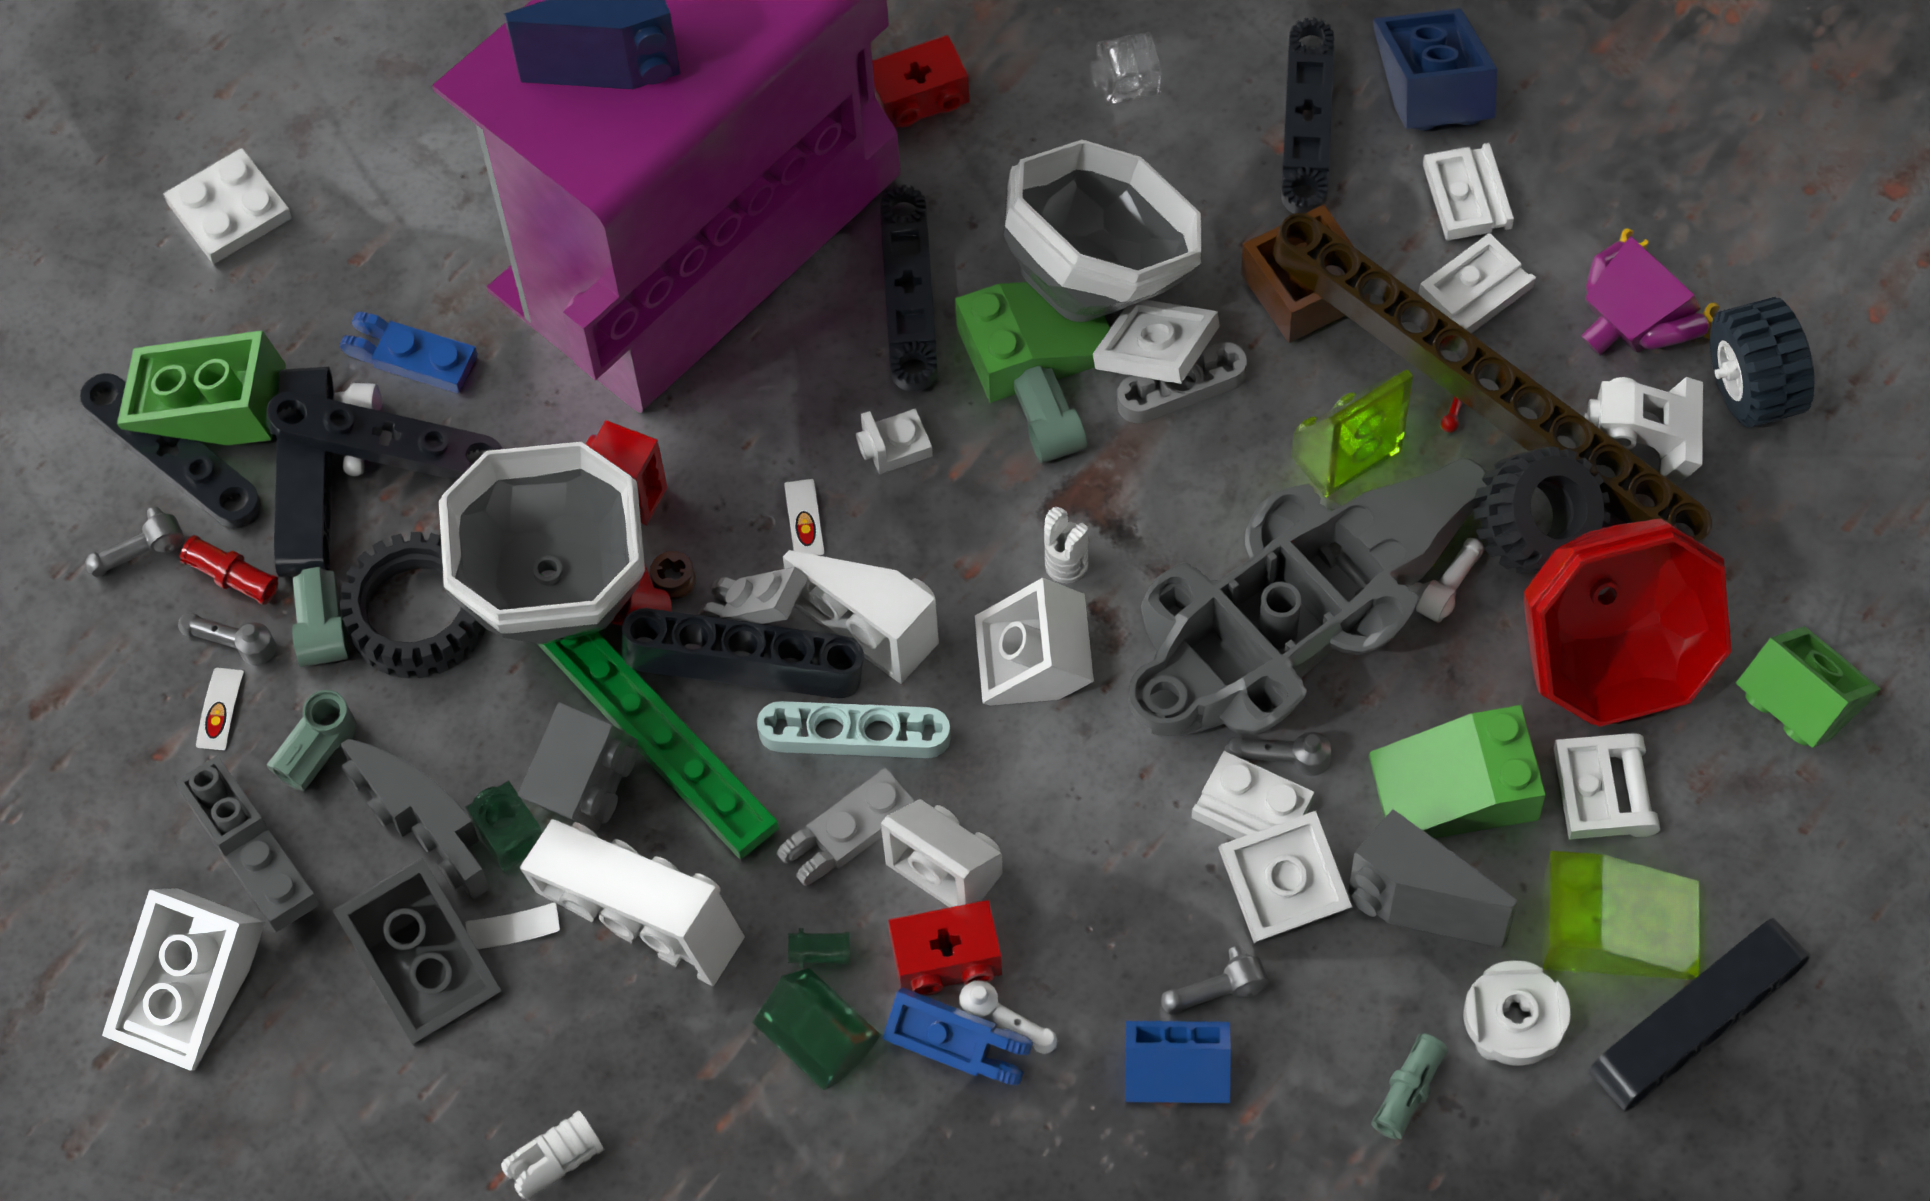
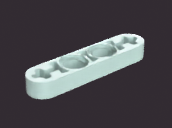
M779 701L765 706L757 718L761 742L769 750L776 752L933 758L943 754L949 747L951 740L948 718L940 710L930 707ZM777 719H785L787 727L784 728L783 734H774L773 727L776 726ZM801 719H807L808 737H801ZM825 719H835L843 725V730L839 736L826 739L817 735L815 731L816 726ZM874 721H884L891 725L893 731L888 738L875 741L866 736L865 729ZM900 723H907V741H901ZM925 725L934 726L935 733H933L932 740L930 741L922 740L921 733L924 731Z

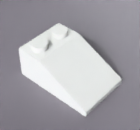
M789 550L783 556L784 569L796 567L808 578L794 606L830 633L847 636L856 640L863 649L864 658L900 684L907 679L939 644L935 596L932 590L921 580L916 578L910 580L897 570Z
M178 888L149 890L102 1036L183 1068L196 1070L250 971L265 921Z

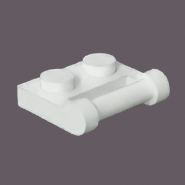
M1630 733L1559 739L1555 741L1553 749L1569 840L1629 834L1634 837H1648L1660 831L1658 814L1652 811L1642 760V756L1646 753V748L1641 734ZM1610 757L1622 759L1631 812L1619 813Z

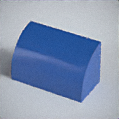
M1126 1021L1125 1102L1230 1103V1022Z

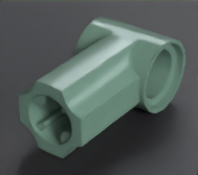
M1036 366L1025 370L1019 378L1014 380V390L1028 420L1030 440L1040 463L1087 449L1086 435L1080 417L1074 408L1069 409L1052 368L1046 369Z
M320 567L302 570L298 576L293 577L297 624L292 625V634L299 666L305 667L349 659L348 635L343 617L340 615L337 578L334 571L323 570Z
M320 690L313 693L303 706V718L267 764L268 769L295 790L298 789L304 792L334 751L342 747L341 743L348 739H353L356 733V721L345 699L338 692L332 690ZM331 713L340 714L338 720L328 726L319 725L326 715Z

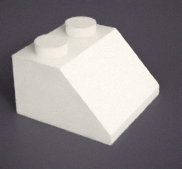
M1041 578L975 615L982 702L991 706L1060 700L1094 682L1084 593Z
M919 799L887 815L881 822L886 865L948 907L981 901L1003 874L1002 853H1000L998 845L983 833L976 832L973 835L961 827L958 819L949 810L940 805H936L933 808Z

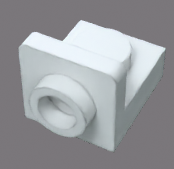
M916 409L877 422L874 421L870 411L861 414L862 431L856 433L857 442L865 460L873 459L879 475L933 456L932 445Z

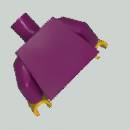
M1627 228L1623 230L1620 241L1613 243L1594 256L1586 284L1587 295L1585 300L1590 309L1599 318L1581 335V338L1598 355L1601 356L1619 337L1636 353L1646 348L1655 350L1702 336L1710 339L1712 320L1720 309L1719 305L1715 302L1710 303L1702 314L1697 313L1701 308L1695 295L1647 251L1649 240L1644 239L1643 242L1638 243L1633 238L1634 231Z

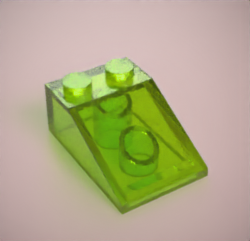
M1408 369L1378 381L1357 394L1351 392L1344 395L1336 402L1333 409L1318 418L1316 416L1307 418L1296 428L1293 433L1291 458L1325 498L1402 450L1413 375Z
M1550 851L1544 872L1542 969L1694 980L1699 976V881L1604 854Z

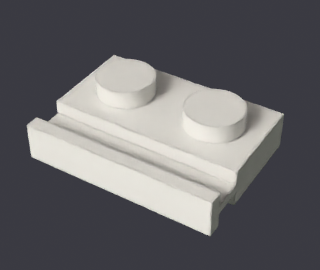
M1490 143L1483 144L1481 149L1470 150V147L1424 155L1423 167L1446 241L1492 233L1493 228L1504 227L1505 230L1512 229L1514 218Z
M1489 233L1420 283L1419 294L1461 327L1473 333L1534 287L1536 277L1532 273L1528 275L1521 268V263Z
M1223 751L1202 790L1199 801L1192 809V819L1238 839L1307 814L1314 801L1315 792Z

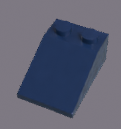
M544 0L504 13L515 64L521 82L633 90L648 84H659L670 77L681 74L671 13L665 0Z
M1461 8L1373 19V27L1394 107L1406 129L1429 130L1436 125L1450 123L1472 125L1480 120L1495 118L1497 68Z

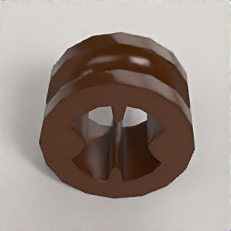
M664 552L657 556L650 566V576L654 588L666 591L670 599H680L687 596L696 584L693 564L690 558L682 552ZM672 568L674 572H680L681 578L674 581L671 577H665L664 572Z

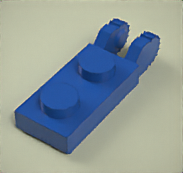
M362 311L355 313L351 321L352 325L361 333L381 339L378 346L376 347L367 339L357 338L354 335H345L339 347L349 357L351 356L354 359L357 358L360 361L373 364L376 369L457 394L460 393L478 356L476 346L390 321L388 323L378 315Z
M903 987L897 990L883 1034L884 1040L974 1076L982 1074L1011 1085H1020L1024 1072L1019 1067L1000 1059L987 1058L990 1045L1018 1055H1030L1033 1045L1032 1040L1028 1039V1037L1009 1029L996 1028V1023Z

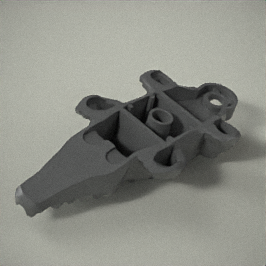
M1461 458L1435 472L1365 492L1336 509H1328L1320 504L1321 498L1314 492V487L1310 483L1277 491L1259 503L1246 528L1245 546L1250 559L1219 580H1210L1200 570L1191 567L1189 563H1181L1158 576L1148 588L1141 610L1146 632L1157 652L1154 660L1141 666L1130 681L1129 709H1131L1133 716L1143 726L1151 729L1152 734L1160 736H1185L1221 724H1225L1228 729L1239 735H1257L1267 732L1291 714L1305 698L1307 690L1303 686L1301 678L1333 650L1353 655L1369 653L1389 643L1403 628L1420 598L1416 593L1410 592L1408 587L1423 578L1466 518L1473 512V509L1480 506V501L1475 499L1477 488L1487 486L1482 481L1487 471L1472 459ZM1333 542H1337L1342 546L1341 552L1336 558L1329 549V545Z

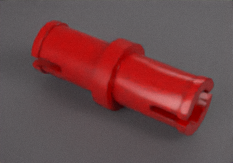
M197 535L191 536L181 550V563L190 565L213 577L215 584L221 588L228 589L232 587L257 600L262 605L267 604L272 599L278 588V577L244 562V556L232 550L227 553L202 540Z

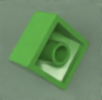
M1806 626L1771 637L1736 682L1746 692L1745 698L1753 707L1761 712L1773 714L1785 724L1783 729L1791 739L1804 746L1810 745L1812 748L1830 741L1881 690L1880 687Z

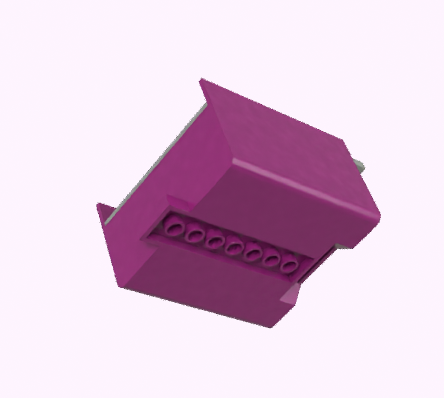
M531 0L524 7L544 0ZM665 0L671 13L681 74L670 77L659 84H648L633 90L521 82L505 22L432 85L435 93L476 124L511 265L486 286L487 292L572 359L579 368L595 381L598 380L635 411L643 412L900 176L898 133L875 98L871 41L889 26L887 0Z

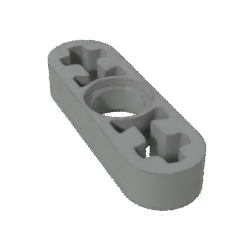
M1221 342L1206 347L1187 374L1195 381V385L1187 391H1177L1168 382L1131 375L1125 378L1118 387V412L1129 422L1145 423L1233 390L1240 386L1245 379L1246 355L1239 346L1229 342ZM1224 361L1227 366L1233 365V371L1226 372L1223 367L1217 368V362ZM1203 373H1204V376H1205V375H1208V381H1207V382L1204 381ZM1155 384H1160V391H1155ZM1138 393L1140 398H1146V403L1139 405L1138 401L1131 400V394Z

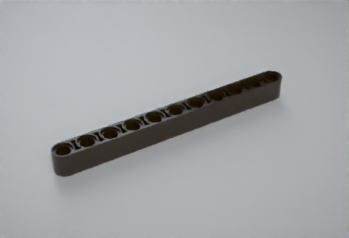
M1306 213L1291 214L1283 220L1274 244L1273 255L1276 262L1284 270L1526 450L1532 451L1546 447H1558L1559 451L1570 449L1577 452L1576 460L1586 458L1592 464L1591 474L1599 473L1604 481L1599 485L1601 492H1608L1610 503H1605L1604 508L1624 523L1662 519L1676 527L1675 523H1684L1693 530V539L1701 544L1704 542L1712 528V518L1709 511L1701 503L1320 221ZM1288 239H1302L1308 246L1296 247ZM1337 266L1345 272V275H1333L1326 267ZM1375 294L1384 303L1373 304L1367 301L1364 295ZM1413 322L1421 328L1422 332H1410L1405 329L1402 323ZM1440 351H1452L1459 356L1460 361H1449L1443 357ZM1490 379L1497 384L1499 389L1489 390L1483 387L1479 380ZM1525 407L1533 410L1537 415V419H1528L1522 416L1518 408ZM1566 436L1572 439L1577 448L1563 446L1557 437ZM1605 465L1611 468L1616 477L1610 478L1602 475L1596 466ZM1636 494L1649 496L1655 506L1646 507L1637 500Z

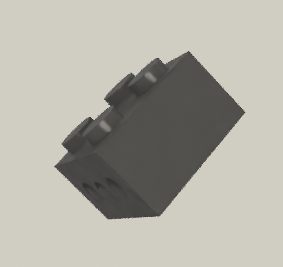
M558 702L517 796L598 831L601 823L608 822L614 813L618 800L615 791L622 776H628L636 763L638 750L635 746L638 739L612 724Z

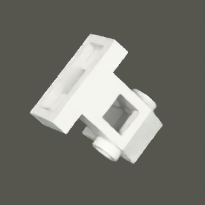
M1619 377L1611 381H1602L1597 400L1589 399L1588 409L1585 412L1584 418L1628 450L1634 448L1637 443L1655 448L1660 456V474L1676 486L1702 466V381L1685 377L1673 389L1666 392L1639 384L1631 378ZM1643 411L1654 414L1660 420V423L1644 419Z

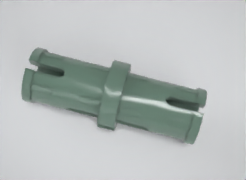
M1418 1034L1416 1042L1401 1070L1393 1072L1389 1080L1391 1088L1381 1108L1371 1122L1372 1126L1381 1134L1396 1140L1397 1138L1402 1139L1404 1131L1419 1103L1426 1102L1431 1093L1429 1084L1448 1052L1447 1046L1439 1039L1428 1034Z

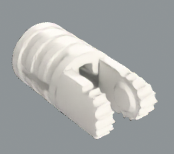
M1053 507L1045 518V569L1053 580L1060 583H1073L1080 580L1088 570V526L1084 523L1078 525L1068 522L1067 511L1059 507Z
M579 1110L572 1114L573 1116L569 1119L563 1120L558 1126L552 1127L546 1134L538 1136L503 1160L501 1164L502 1170L510 1179H516L515 1189L523 1199L532 1197L564 1177L570 1170L573 1171L579 1167L578 1165L582 1162L590 1160L596 1153L599 1154L604 1151L598 1137Z

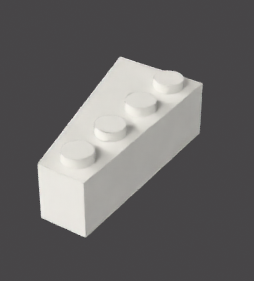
M552 819L520 866L521 871L536 893L591 922L598 914L600 921L607 928L630 943H633L637 935L640 936L648 946L658 952V958L675 967L681 959L693 964L698 971L697 978L713 987L745 938L719 894L721 891L720 887L713 880L698 873L693 877L683 874L672 863L658 856H654L652 860L640 856L635 849L623 841L614 839L612 843L598 838L592 830L579 823H573L572 826H568Z

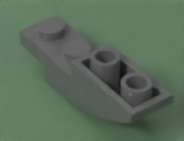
M352 739L341 743L348 762L342 765V769L356 790H360L365 786L372 795L373 799L368 804L383 827L392 823L401 837L413 831L427 853L436 849L444 860L438 866L454 890L463 886L472 900L489 890L482 868L468 850V848L479 842L473 822L442 787L416 767L382 749Z
M218 755L175 781L176 786L203 828L275 932H278L320 905L310 887L268 830L262 817Z

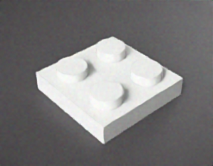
M242 148L163 193L167 204L213 265L292 219L289 208Z
M1144 300L1126 307L1094 351L1095 369L1181 384L1220 327L1218 312L1151 300Z
M1316 811L1221 844L1218 847L1254 943L1352 907Z

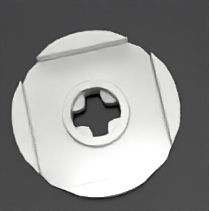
M1526 961L1500 962L1485 970L1484 975L1471 986L1464 1006V1022L1469 1037L1476 1044V1049L1482 1057L1488 1060H1497L1508 1065H1529L1539 1062L1544 1058H1549L1556 1053L1569 1025L1570 1004L1565 989L1557 980L1555 984L1549 976L1543 974L1541 967ZM1512 1002L1520 1003L1521 1010L1530 1011L1531 1017L1524 1018L1523 1023L1517 1024L1513 1023L1511 1019L1506 1018L1503 1012L1509 1011Z

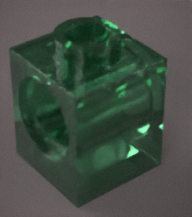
M509 780L498 787L492 786L484 789L474 798L472 803L465 806L476 833L503 872L525 860L542 835L540 825L523 800L517 796L518 793ZM501 818H514V821L507 827H492Z

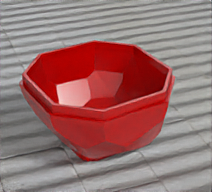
M1662 519L1614 525L1591 531L1558 547L1524 591L1529 649L1538 692L1552 702L1598 727L1690 704L1732 652L1724 558ZM1609 587L1604 594L1598 596L1602 589Z

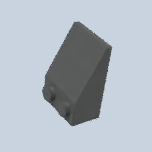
M1394 809L1388 813L1354 853L1348 893L1351 895L1354 904L1367 915L1375 916L1377 914L1389 924L1500 948L1507 942L1518 900Z
M420 858L333 910L411 1044H414L501 992L500 987L423 858Z

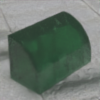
M810 968L783 975L752 1021L765 1036L823 1090L832 1087L847 1076L865 1058L881 1036L870 1023Z

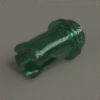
M798 928V933H788V964H798V968H804V963H844V965H850V932L804 933V928Z

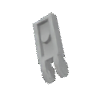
M796 567L739 578L737 581L727 577L714 581L710 592L720 601L727 602L726 606L710 602L707 605L701 606L698 615L757 624L788 619L808 578Z
M884 768L806 825L807 829L799 830L790 839L783 842L777 854L784 863H789L802 856L815 845L819 846L823 852H819L797 872L798 875L796 877L804 886H808L833 868H841L882 837L881 822L885 817L915 802V800L893 775Z

